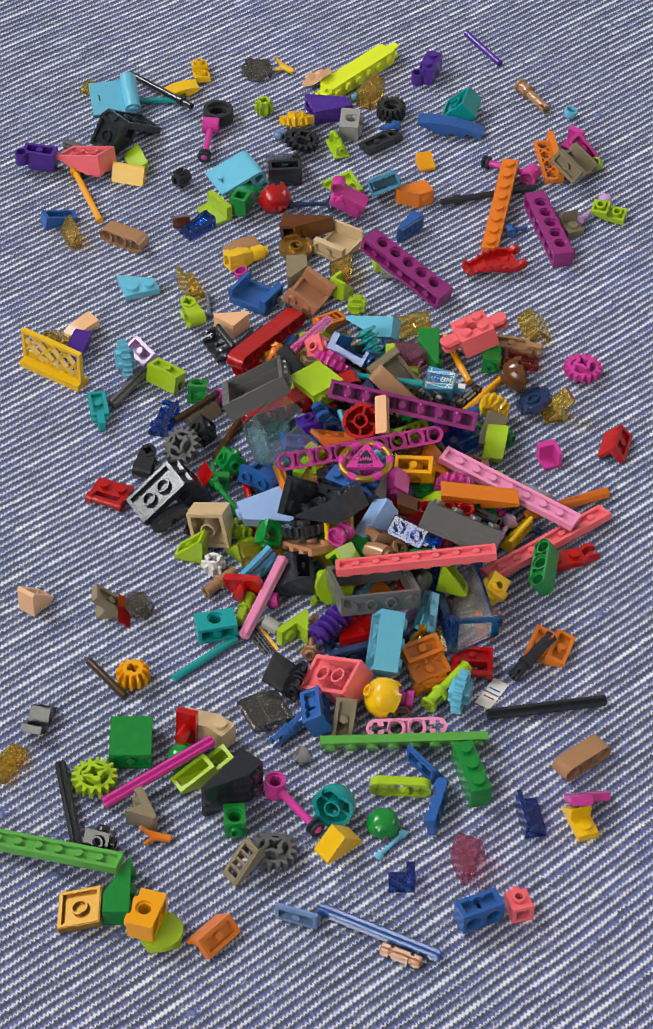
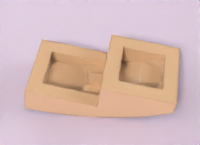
M88 311L73 321L61 333V337L68 342L76 328L90 331L100 326L99 319Z

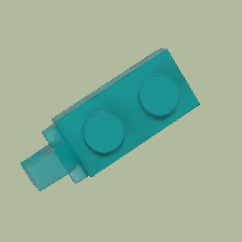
M105 391L88 392L87 400L91 421L93 424H98L99 432L106 431L105 424L109 422L110 415Z

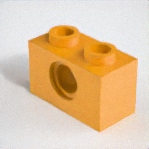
M395 455L394 468L399 467L411 475L410 483L434 484L436 465L433 456Z
M141 888L138 896H134L131 912L127 913L124 919V926H126L128 937L153 943L168 909L166 893Z

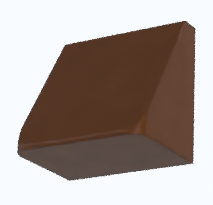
M188 214L171 216L173 228L190 226Z
M397 492L398 515L418 513L417 498Z

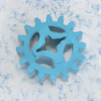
M117 340V350L113 351L116 369H121L124 379L131 378L133 376L132 367L136 366L133 348H128L127 340Z
M459 670L457 678L453 677L448 692V702H451V713L461 715L464 706H469L474 682L470 681L471 672L468 670Z

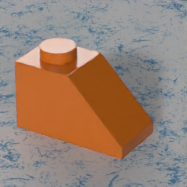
M425 179L395 188L396 203L417 208L433 204L434 190Z

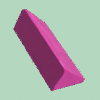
M580 131L567 141L570 147L577 142L592 158L600 157Z

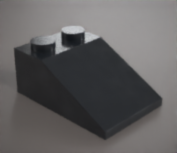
M244 749L240 751L201 787L202 815L207 817L223 811V804L247 803L255 796H259L264 789L263 761Z

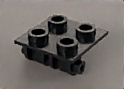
M274 651L262 681L295 703L301 691L299 686L303 683L309 668L308 663L300 661L294 664L277 651Z

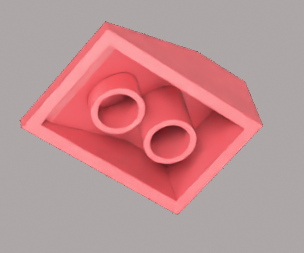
M71 146L56 155L57 160L86 175H93L94 177H101L105 172L111 171L113 162H117L114 146Z
M316 654L299 689L305 691L318 685L332 703L336 704V698L341 696L358 699L359 704L363 696V690L370 683L374 673L362 660Z

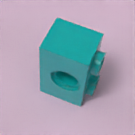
M233 607L193 614L194 630L198 645L225 641L234 635L238 638V624Z

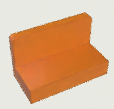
M230 913L216 914L190 936L186 942L188 945H197L204 958L211 959L234 939L241 930Z

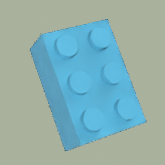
M382 608L372 614L366 665L374 673V676L389 678L401 670L402 659H400V652L403 651L405 639H402L408 623V620L405 619V612Z

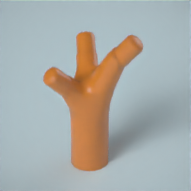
M142 825L139 826V829L149 836L143 842L145 846L154 841L171 842L172 835L155 832Z

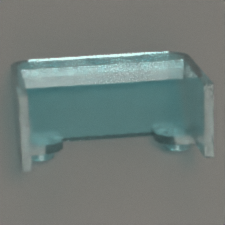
M287 394L268 403L243 428L253 458L260 465H276V459L279 455L314 448L318 445L298 425L291 431L289 430V422L302 409ZM281 432H288L282 439L279 440V435ZM301 454L299 460L301 461L306 454ZM283 457L281 459V465L289 466V459L287 457Z

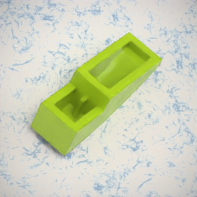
M222 744L207 756L202 753L172 776L170 780L181 794L203 787L234 756Z

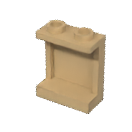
M335 219V231L329 232L323 239L317 236L313 239V253L342 265L361 246L364 231Z

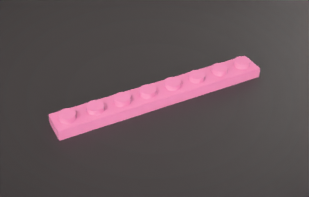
M450 446L439 457L438 463L459 474L463 473L465 477L469 476L471 480L480 485L518 489L519 505L569 531L573 530L581 518L580 513Z

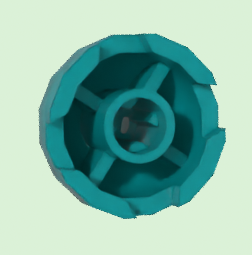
M341 784L325 785L313 798L314 816L319 818L327 827H330L331 824L345 826L352 819L356 809V800L353 793Z

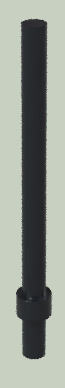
M131 71L135 74L138 82L176 101V104L182 107L194 108V104L187 101L185 97L178 96Z
M536 185L513 187L512 194L536 191ZM495 190L467 195L457 194L440 199L441 205H457L466 201L492 198Z

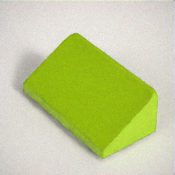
M139 144L123 154L127 164L145 166V171L148 172V161Z
M487 425L482 458H487L489 461L498 464L503 460L509 426Z

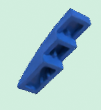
M420 113L417 125L444 137L451 133L462 139L467 134L481 140L485 126L469 120L440 114Z

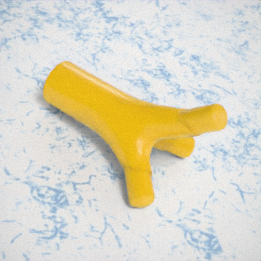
M274 56V59L280 66L274 69L275 72L286 71L292 75L294 74V68L284 64L277 56Z

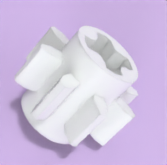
M215 552L205 555V560H201V568L204 569V574L212 577L221 574L222 569L226 568L223 555Z

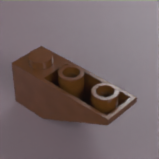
M284 214L279 225L281 239L291 234H299L301 238L335 231L333 216Z

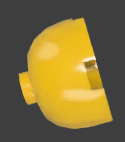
M388 677L374 679L363 690L365 708L370 714L379 719H388L387 715L390 712L394 713L399 706L402 694L399 693V687H402V685Z

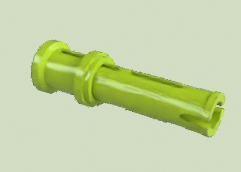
M461 661L440 685H435L432 688V692L427 697L421 699V704L426 710L434 713L437 710V706L442 701L447 700L453 677L457 678V674H459L461 669L472 670L468 662Z

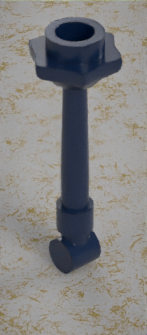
M331 195L326 202H293L291 200L288 206L289 209L294 207L326 206L330 212H333L335 207L329 205Z

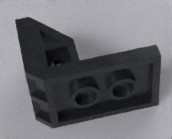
M108 108L101 114L89 143L93 146H114L117 156L133 142L137 132L141 133L144 131L151 135L152 133L159 134L162 128L142 114Z
M172 459L167 460L126 501L141 521L148 526L174 500L178 503L184 502L187 506L192 505L194 502H209L213 496L192 471L179 460Z
M287 475L277 513L296 517L295 515L302 511L301 507L311 503V500L319 496L326 497L327 493L333 490L337 492L340 488ZM358 513L353 515L354 527Z

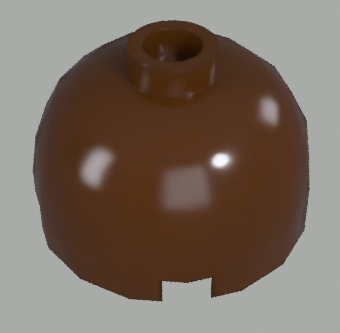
M522 356L509 359L503 366V374H500L502 385L506 384L508 389L515 393H523L530 389V387L526 388L529 379L525 364L520 363V360L523 359Z

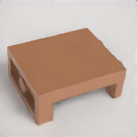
M308 266L292 288L287 290L282 300L299 312L305 313V316L311 320L331 297L336 285Z

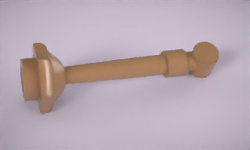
M316 613L309 617V626L314 625V622L319 619ZM309 634V645H305L300 653L304 659L312 661L316 654L321 653L314 645V639Z

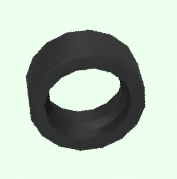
M224 100L210 101L204 105L203 117L220 118V127H225L233 121V106ZM221 112V113H224V114L215 115V114H212V113Z

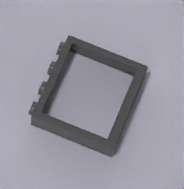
M280 355L221 384L223 408L231 422L291 392L292 378L290 376V367L285 359L282 360Z
M336 565L326 566V584L341 617L375 613L382 608L394 611L421 608V589L411 571L400 570L390 573L380 572L370 575L361 574L350 577H337L333 573L336 571ZM400 580L405 590L344 596L340 586Z

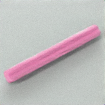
M279 555L273 564L239 631V636L242 639L248 640L263 613L288 563V559L285 556Z

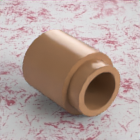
M376 541L367 542L363 548V555L365 557L393 554L391 546Z

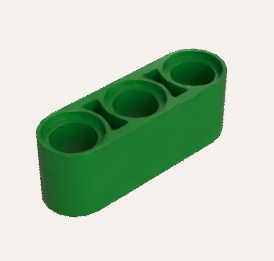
M547 538L540 539L535 544L529 576L530 585L541 596H546L553 591L559 551Z

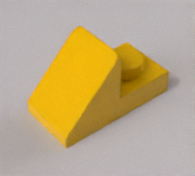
M569 805L562 807V811L578 842L594 839L599 835V831L591 817L592 805Z

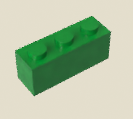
M473 740L453 743L451 761L470 808L491 804L492 786Z

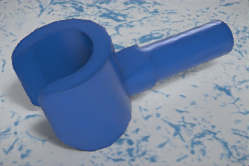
M509 224L507 226L508 231L505 233L508 238H512L516 235V232L527 230V226L514 227L512 224Z

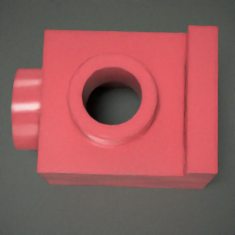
M518 886L509 888L505 892L504 903L511 923L533 920L535 906L531 901L527 888L520 889Z

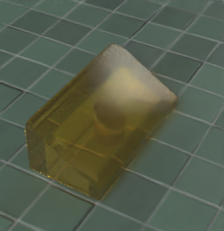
M67 215L61 226L60 233L70 250L81 248V233L72 216Z
M428 311L396 317L401 320L399 338L418 335V327L432 328Z

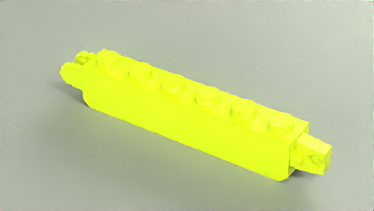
M390 43L387 46L378 44L320 81V90L315 94L344 96L363 84L364 81L371 79L394 64L395 59L398 57L396 51L398 44Z

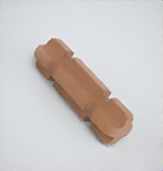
M383 942L380 947V955L387 958L391 956L390 959L405 965L409 963L413 968L419 969L423 963L422 956L417 954L413 956L411 955L412 952L396 946L393 948L389 943Z

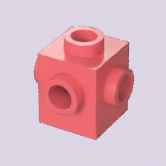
M319 332L304 341L307 356H314L317 349L323 350L326 353L329 349L326 347L329 343V338Z

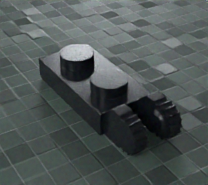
M391 129L361 141L359 148L366 154L371 155L393 144L397 145L404 137L400 133L397 134L395 129Z

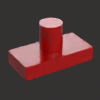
M225 573L222 579L228 591L234 592L232 598L238 602L243 601L247 591L259 594L264 584L260 575Z
M180 706L176 710V735L174 739L178 744L190 743L193 745L198 742L199 711Z

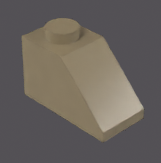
M307 254L286 255L288 289L292 288L308 266L311 267L310 261H307Z

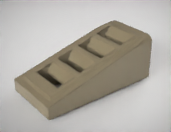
M246 837L226 865L222 874L235 887H238L266 854L252 840ZM244 857L247 859L246 863L242 860ZM238 864L243 867L242 870L237 867ZM232 870L238 874L236 878L231 874Z

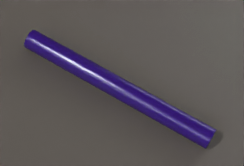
M469 31L464 32V36L497 66L502 65L503 62Z

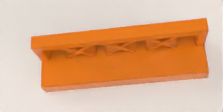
M547 131L546 140L533 141L544 184L564 183L565 176L550 162L551 158L559 150L554 131ZM538 146H547V147H546L545 149H542V148H540V147H538Z

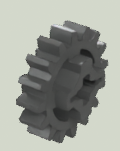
M183 425L180 426V429L174 427L173 433L168 431L169 437H164L163 439L166 443L161 445L165 448L162 451L166 455L165 459H177L182 464L183 462L189 464V459L195 460L194 455L200 453L197 448L202 447L198 443L201 440L198 433L191 427Z
M268 829L267 834L260 832L259 838H253V842L266 854L258 863V865L260 864L261 871L268 868V873H271L272 869L280 873V868L288 870V864H294V859L297 858V843H294L293 836L287 838L286 831L283 834H279V829H276L275 833Z

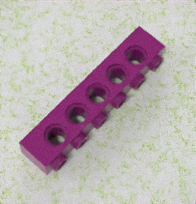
M544 191L525 193V211L552 267L573 265L575 249L571 247L570 239L565 235V229L561 226L560 219L556 216L555 209L550 204V198L546 196Z
M376 228L363 237L360 250L436 310L450 300L453 287L393 242L384 233Z

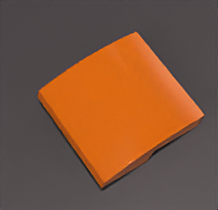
M537 624L523 656L531 650L547 631L553 633L550 638L556 636L557 641L536 662L563 668L576 637L559 628L555 633Z
M436 632L406 643L403 651H401L413 685L416 683L421 684V681L433 676L438 677V674L443 672L450 674L452 671L443 653L445 649Z

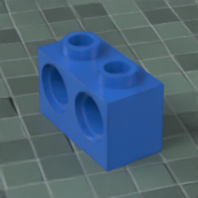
M317 685L301 692L300 702L304 726L314 738L332 731L330 700Z
M494 887L455 901L453 918L461 932L465 934L502 921L505 903Z

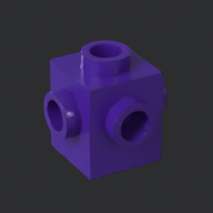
M314 411L295 418L300 434L312 435L310 433L311 429L323 430V427H326L325 422L319 421L316 417L317 413Z

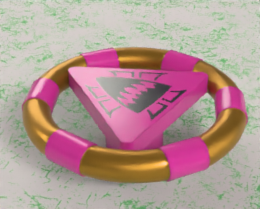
M373 440L352 443L338 457V468L341 474L347 479L358 483H370L380 480L391 471L394 465L392 451L385 444ZM372 448L380 450L386 455L385 467ZM360 449L345 467L346 457L351 452ZM350 471H359L360 474L363 476L357 475Z

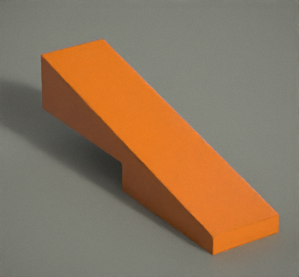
M441 481V501L480 504L482 509L519 507L518 489Z

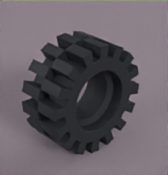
M387 96L385 99L381 98L377 103L378 119H381L382 122L386 121V123H389V121L392 123L393 120L402 121L405 118V101L403 99L399 100V97L394 98V96H391V98Z

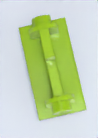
M335 130L330 131L329 139H325V142L333 158L342 159L350 157L341 137H339V133Z

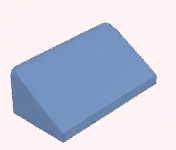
M275 903V918L311 929H318L322 919L321 915L282 903Z

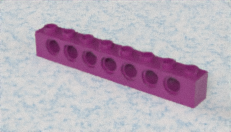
M335 379L331 380L328 398L353 404L364 402L375 408V396L387 395L389 398V412L475 432L479 415L477 412Z

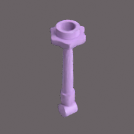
M603 192L599 195L598 198L600 200L611 201L612 204V198L609 194ZM591 209L577 217L580 225L589 218Z
M506 514L501 517L504 527L496 546V552L508 528L513 529L519 525L517 518L512 514Z

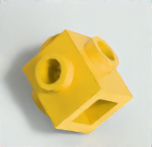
M494 571L480 582V590L477 596L482 598L484 602L494 606L506 599L508 595L506 591L511 581L497 571Z

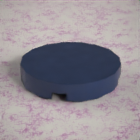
M540 386L532 387L520 395L521 398L516 400V407L521 414H535L550 404L552 395L546 387L544 389H540Z

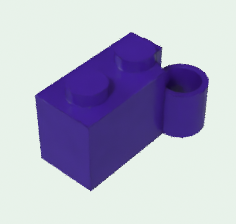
M427 51L420 63V69H414L411 72V84L413 86H421L423 84L432 86L442 70L443 54L436 51Z
M26 142L23 148L15 150L16 165H28V168L31 170L55 172L59 164V160L56 159L58 147Z

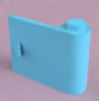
M132 72L121 74L120 80L88 83L93 117L101 116L108 108L137 113L141 109L136 76Z
M247 151L239 152L205 173L223 197L248 181H251L253 185L260 186L267 179L265 172Z

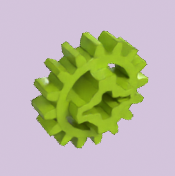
M89 757L86 763L81 760L80 766H74L75 772L71 773L72 786L76 788V793L82 792V797L89 794L91 799L95 795L102 798L103 793L109 794V789L115 790V784L118 783L117 768H114L113 762L108 764L106 758L99 761V757H96L92 761Z

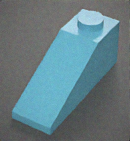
M346 316V320L361 329L375 325L376 328L372 332H378L379 334L376 338H381L384 342L392 343V341H399L401 320L394 316Z

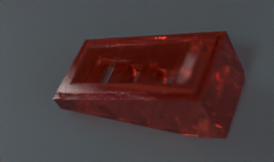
M505 348L501 357V369H503L504 364L509 359L522 356L523 359L520 360V363L525 364L526 371H538V357Z

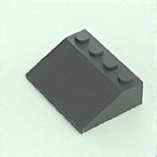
M438 499L429 501L418 525L423 530L461 546L495 543V546H497L502 533L499 525L493 522L488 524L481 522L482 518L473 514L469 517L463 514L462 509L454 506L450 509L445 506V502Z

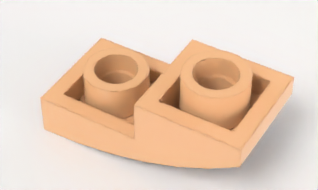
M328 67L325 70L320 69L314 73L311 71L304 77L305 80L302 85L312 86L329 76L332 70Z

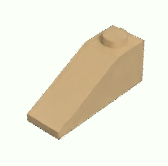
M193 709L199 711L198 738L202 740L207 736H211L215 741V749L222 744L228 748L236 741V727L233 722L220 714Z

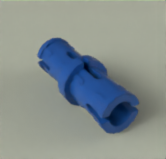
M297 713L289 723H284L281 726V730L270 738L271 744L279 739L274 745L275 748L279 749L304 726L302 720L299 722V719L302 718V713Z

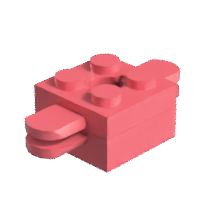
M480 310L450 323L453 333L440 339L443 352L450 353L461 348L468 359L499 345L496 332L508 327L506 314L499 312L487 317L484 311Z

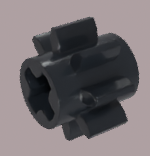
M180 167L173 171L174 175L171 176V180L176 187L180 186L182 189L191 184L192 175L188 169L183 170V167Z

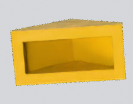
M331 824L315 846L314 851L327 864H330L360 845L362 840L349 827Z

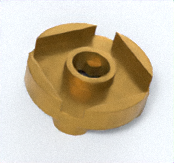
M291 234L282 238L281 243L279 242V253L285 258V261L286 255L307 254V259H310L312 256L313 243L308 237L305 239L301 238L299 234Z

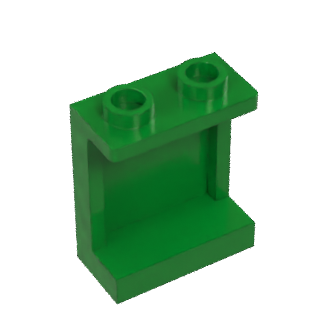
M111 716L109 763L113 762L114 768L152 769L153 716Z

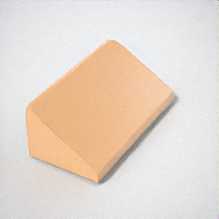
M387 395L375 396L376 434L380 435L390 434L389 398Z

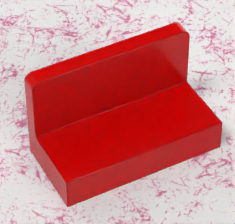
M622 424L606 431L597 456L602 458L611 454L619 463L624 462L633 436Z

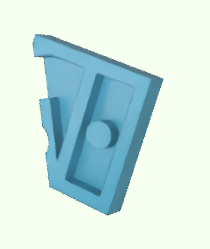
M117 276V282L126 301L160 294V288L155 278Z
M424 590L421 608H418L412 628L418 630L419 626L424 624L427 626L426 632L435 633L440 594Z

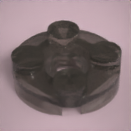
M247 58L241 66V74L243 77H247L248 81L262 82L265 81L266 77L269 76L270 78L272 76V65L270 60L266 58Z

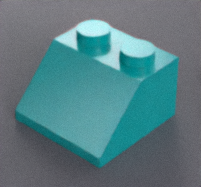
M468 86L446 101L441 115L453 116L472 122L477 117L476 114L480 108L482 98Z

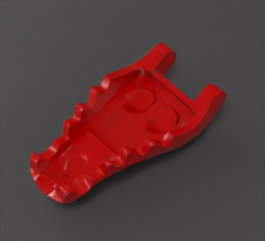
M514 244L507 248L495 247L493 250L489 248L487 252L483 250L481 254H477L476 258H472L470 261L464 259L462 268L467 275L488 272L515 273L525 269L528 266V262L526 259H521L517 262L514 255L520 252V247Z

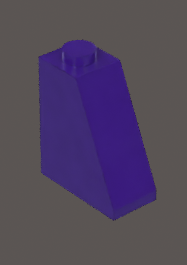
M305 94V109L308 114L314 115L315 125L340 121L341 109L353 108L352 103L349 102L346 96Z

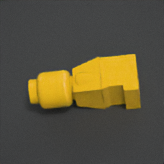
M261 244L250 248L236 247L232 250H223V264L228 270L234 271L239 266L247 267L253 261L265 259L269 255V250L267 246Z

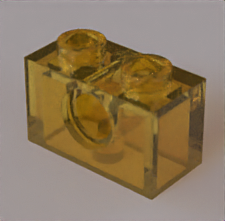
M372 74L368 76L357 90L358 107L371 110L384 95L385 78Z

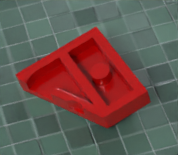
M369 614L352 615V622L346 620L348 626L342 627L339 636L340 647L369 640L372 621Z

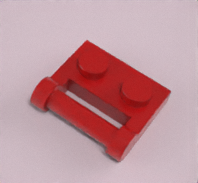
M99 477L92 489L87 492L85 502L98 503L112 507L115 511L122 512L128 503L126 499L134 492V487Z
M453 645L452 671L461 661H466L471 667H486V670L472 669L470 677L486 678V680L493 679V647Z

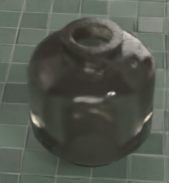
M135 591L127 596L125 608L134 620H148L154 611V603L145 592Z

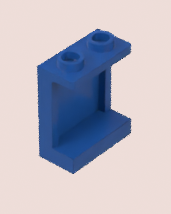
M250 271L242 275L229 288L230 303L264 317L278 304L277 298L284 294L282 283L277 282L273 287H269L252 280Z
M334 331L326 346L362 368H367L382 356V354L367 350L364 356L349 348L353 337Z
M265 448L261 449L258 461L251 466L240 465L238 481L249 486L252 485L263 492L280 486L273 470V463L280 454ZM283 457L281 459L284 467H288L290 465V461L287 457ZM293 470L286 471L287 475L293 476Z

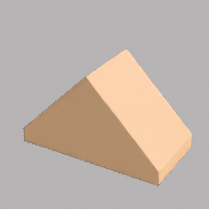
M249 311L214 313V327L220 323L230 338L235 339L249 327Z
M18 586L17 589L19 609L33 617L37 616L54 598V596L39 588Z

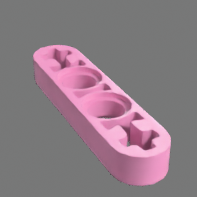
M441 717L373 719L366 725V734H374L373 731L369 730L373 724H377V727L382 728L384 727L383 723H388L386 728L387 734H394L390 730V726L393 723L401 725L402 731L400 733H414L411 730V724L414 722L421 723L423 730L420 733H425L427 727L425 721H429L428 726H433L438 721L439 725H443L439 732H446L447 722ZM430 728L428 731L429 733H435L436 729ZM379 730L377 734H384V730Z

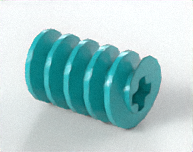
M375 325L359 331L360 334L356 339H362L359 343V346H365L362 352L371 350L382 354V356L386 353L381 352L384 345H378L381 338L375 339L379 333L372 332L376 328Z

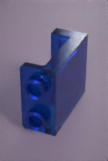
M394 515L387 531L388 534L418 549H421L423 546L431 550L439 549L443 540L442 537L419 528L420 521L399 515Z

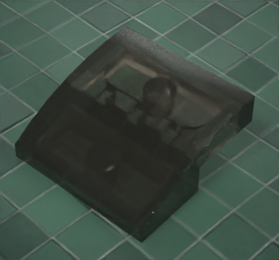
M277 690L250 695L239 700L236 704L254 733L270 732L274 725L289 723L294 718Z

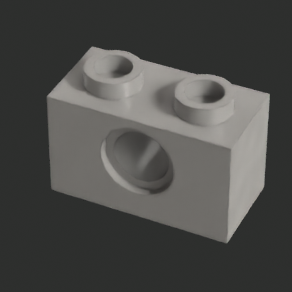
M341 109L339 137L342 140L358 141V136L362 135L364 116L361 115V109Z

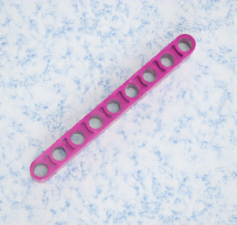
M430 426L284 453L277 457L276 466L281 471H289L337 462L339 457L337 455L338 447L345 449L350 444L363 440H379L391 451L434 444L442 440L443 431L438 426ZM431 430H434L437 433V438L435 440H432L429 437V432ZM413 433L418 435V443H413L411 441V435ZM394 437L400 439L401 444L399 447L393 445L392 439ZM320 450L327 453V458L324 461L318 457ZM356 450L351 452L346 457V460L352 459L357 454ZM301 454L308 456L306 464L300 462L299 457ZM283 457L289 459L290 465L288 467L281 465Z

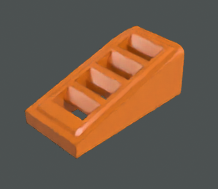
M339 310L313 318V326L325 315L332 318V324L325 329L328 334L348 322L346 320L347 315Z

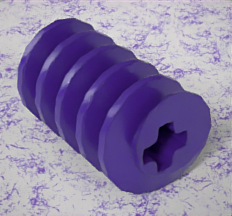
M333 604L331 609L326 610L325 614H322L314 622V625L308 627V631L319 645L324 646L323 640L329 643L331 641L329 635L335 638L336 633L334 630L340 633L342 631L341 626H348L346 620L352 622L353 618L352 616L341 617L336 604Z

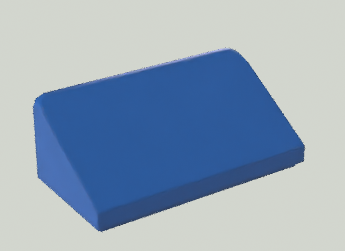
M410 744L407 745L406 759L425 778L429 779L431 784L434 785L438 777H444L418 750Z

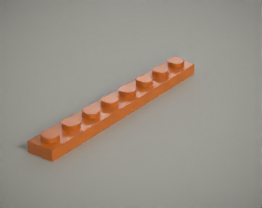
M502 159L481 245V252L483 250L487 252L489 248L493 250L495 247H500L519 160Z

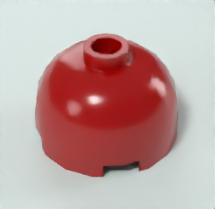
M281 181L280 185L275 186L273 183L266 187L260 193L261 197L257 198L259 205L264 211L270 214H281L287 210L290 204L291 193L287 185Z
M364 402L355 403L343 415L342 426L345 432L356 440L374 437L376 435L375 409L370 404Z

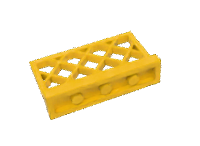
M23 327L21 329L23 358L20 360L21 367L76 392H79L89 382L88 376L84 375L82 352ZM35 344H36V345L38 346V348L42 351L41 353H40V352L38 351V349L35 347ZM56 348L60 350V352L63 354L62 356L56 350ZM49 351H51V352L53 353V355L56 357V359L53 358V356L49 353ZM64 357H65V358L67 359V361L71 364L70 366H69V365L67 364V362L63 359Z

